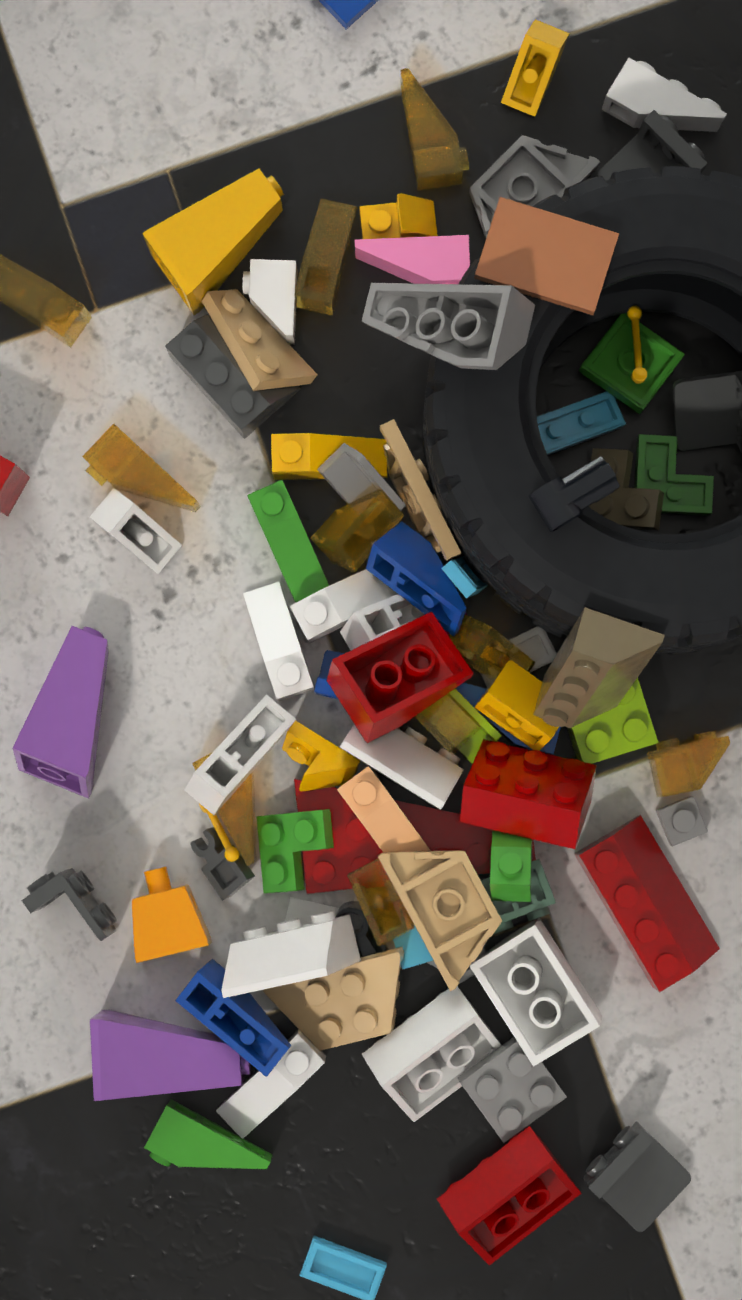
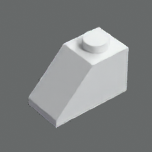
M250 259V271H243V294H249L250 303L289 345H295L298 276L296 261Z
M115 488L112 489L90 516L94 522L157 574L160 573L182 546L142 509Z

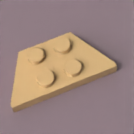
M394 419L380 425V432L387 442L383 447L387 459L388 474L401 500L406 504L405 508L417 532L432 544L436 553L442 551L445 560L460 555L461 551L443 517L439 501L435 494L432 495L426 483L429 480V476L423 462L420 459L414 460Z
M464 850L385 852L377 855L449 990L456 989L466 970L476 960L483 950L484 944L489 937H492L502 922Z
M403 947L360 957L361 961L328 976L264 989L263 992L319 1051L390 1034L395 1027L397 1011L395 1004L399 996V973L401 961L404 958Z

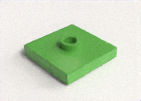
M624 313L617 318L581 365L579 372L641 414L685 354L639 322L642 366L647 371V378L641 384L633 382L631 374L635 369L632 321L628 318L627 313Z

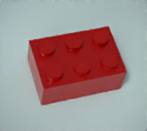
M483 739L463 785L460 822L576 849L591 804L597 765L585 763L578 759L563 758L538 750H528L510 746L503 742Z

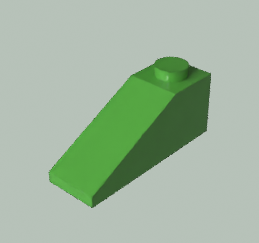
M283 480L248 494L247 497L295 603L329 586Z
M492 830L491 901L531 902L532 839Z
M172 1099L166 1105L144 1146L145 1149L151 1152L149 1156L154 1161L170 1167L172 1163L178 1167L267 1169L273 1154L242 1139L240 1136Z

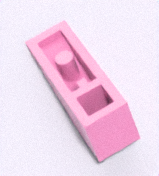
M469 235L355 240V258L413 284H459L470 267Z

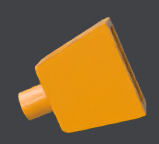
M167 866L145 871L144 875L149 894L132 899L136 963L210 945L212 943L210 933L189 885L172 888Z

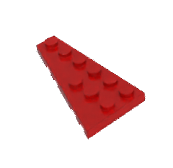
M294 779L298 812L330 809L334 848L302 851L307 894L391 885L392 882L377 856L383 853V851L337 790L338 788L328 787L310 791H299L302 780ZM394 800L431 851L464 850L477 875L490 873L491 829L462 823L458 813ZM532 839V861H535L534 840Z

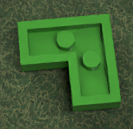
M639 434L636 448L635 488L658 489L664 492L661 512L663 514L710 516L713 505L714 476L676 474L677 436Z
M330 809L256 816L263 892L276 893L305 890L301 851L334 848Z

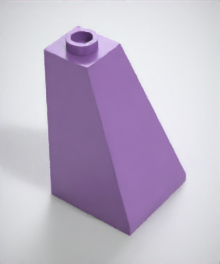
M71 626L12 748L19 771L88 799L93 787L109 654L108 641L104 639L103 634L90 627L79 629Z
M101 1010L90 1019L94 1101L242 1086L244 1075L251 1073V1064L216 1034L113 1010Z

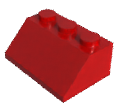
M529 1126L523 1132L514 1135L505 1146L492 1156L483 1159L473 1171L460 1181L451 1184L446 1192L437 1198V1201L457 1233L490 1266L582 1193L545 1143Z

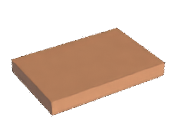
M499 197L474 279L493 285H512L522 294L593 315L619 233Z

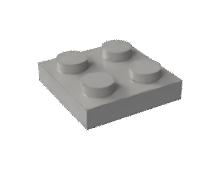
M515 1037L458 1077L463 1088L503 1143L567 1098L542 1062L533 1067Z

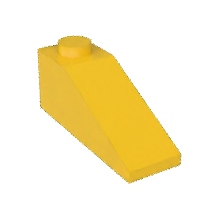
M314 433L271 434L272 474L274 480L325 479L317 469L343 443H346L363 454L383 478H387V459L383 447L387 442L385 439Z

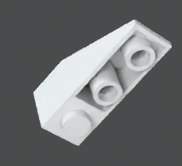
M631 58L627 59L606 94L602 106L603 111L633 128H640L643 120L655 110L661 117L666 116L671 119L678 130L717 132L727 114L713 100L697 97L688 92V88L683 83L674 79L667 80L657 74L655 69L648 63L643 61L636 62Z

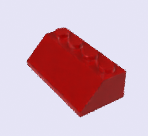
M641 815L574 853L650 984L657 991L661 992L690 975L720 949Z

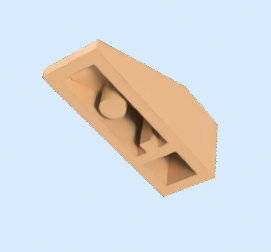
M369 766L337 789L383 853L431 851Z

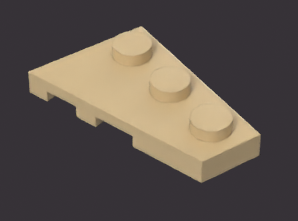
M238 289L208 291L201 302L253 391L307 385L313 382L318 374Z

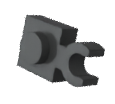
M211 827L203 831L209 845H206L202 837L192 841L190 845L196 855L204 857L208 862L201 870L223 901L234 895L255 875L241 855L234 862L226 860L224 856L225 848L215 828Z

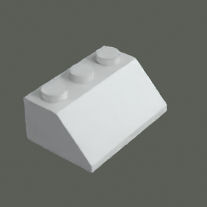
M354 724L340 745V748L440 810L464 770L457 765L460 761L459 757L442 747L438 753L424 745L427 738L410 727L406 729L405 733L397 728L366 743Z
M329 911L311 916L312 923L301 925L300 919H294L277 924L278 931L267 933L266 926L243 932V940L230 944L221 989L223 998L328 976L361 961L350 914L335 918L334 911Z
M540 918L534 919L504 938L469 966L533 1067L601 1025L602 1014Z
M457 986L452 991L447 989L440 993L433 1001L414 1015L408 1017L390 1034L376 1041L372 1047L362 1053V1056L381 1087L407 1116L415 1122L462 1087L458 1080L460 1075L502 1045Z

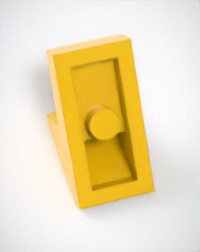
M400 193L397 194L396 203L359 206L363 239L438 236L434 201Z
M296 720L287 731L282 750L287 752L292 760L309 766L303 775L299 791L341 786L356 775L361 762Z

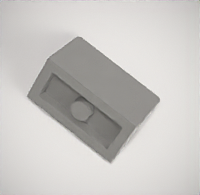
M343 443L317 469L356 515L367 525L388 504H391L400 511L406 506L365 456L346 443Z

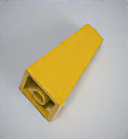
M260 168L142 233L151 256L194 316L204 308L201 301L208 291H217L283 211L280 197L284 193L280 185L272 175L266 178Z

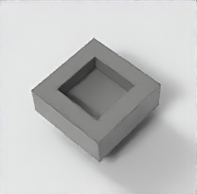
M694 796L656 810L670 846H675L708 832Z

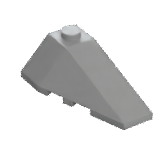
M371 283L362 322L458 368L497 370L526 345L535 304L512 285Z

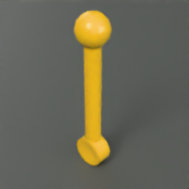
M631 306L627 311L628 318L632 321L635 369L631 374L633 382L641 384L647 378V371L642 366L639 319L642 316V310L639 306Z
M199 803L202 812L208 814L225 848L224 856L226 860L230 862L236 861L240 856L239 850L231 845L217 815L211 814Z

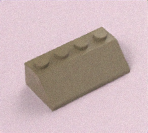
M585 607L544 675L533 715L542 718L545 723L551 726L572 728L617 707L663 643L665 635Z

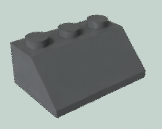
M209 314L192 321L165 345L171 359L244 439L301 390L299 386L253 391Z

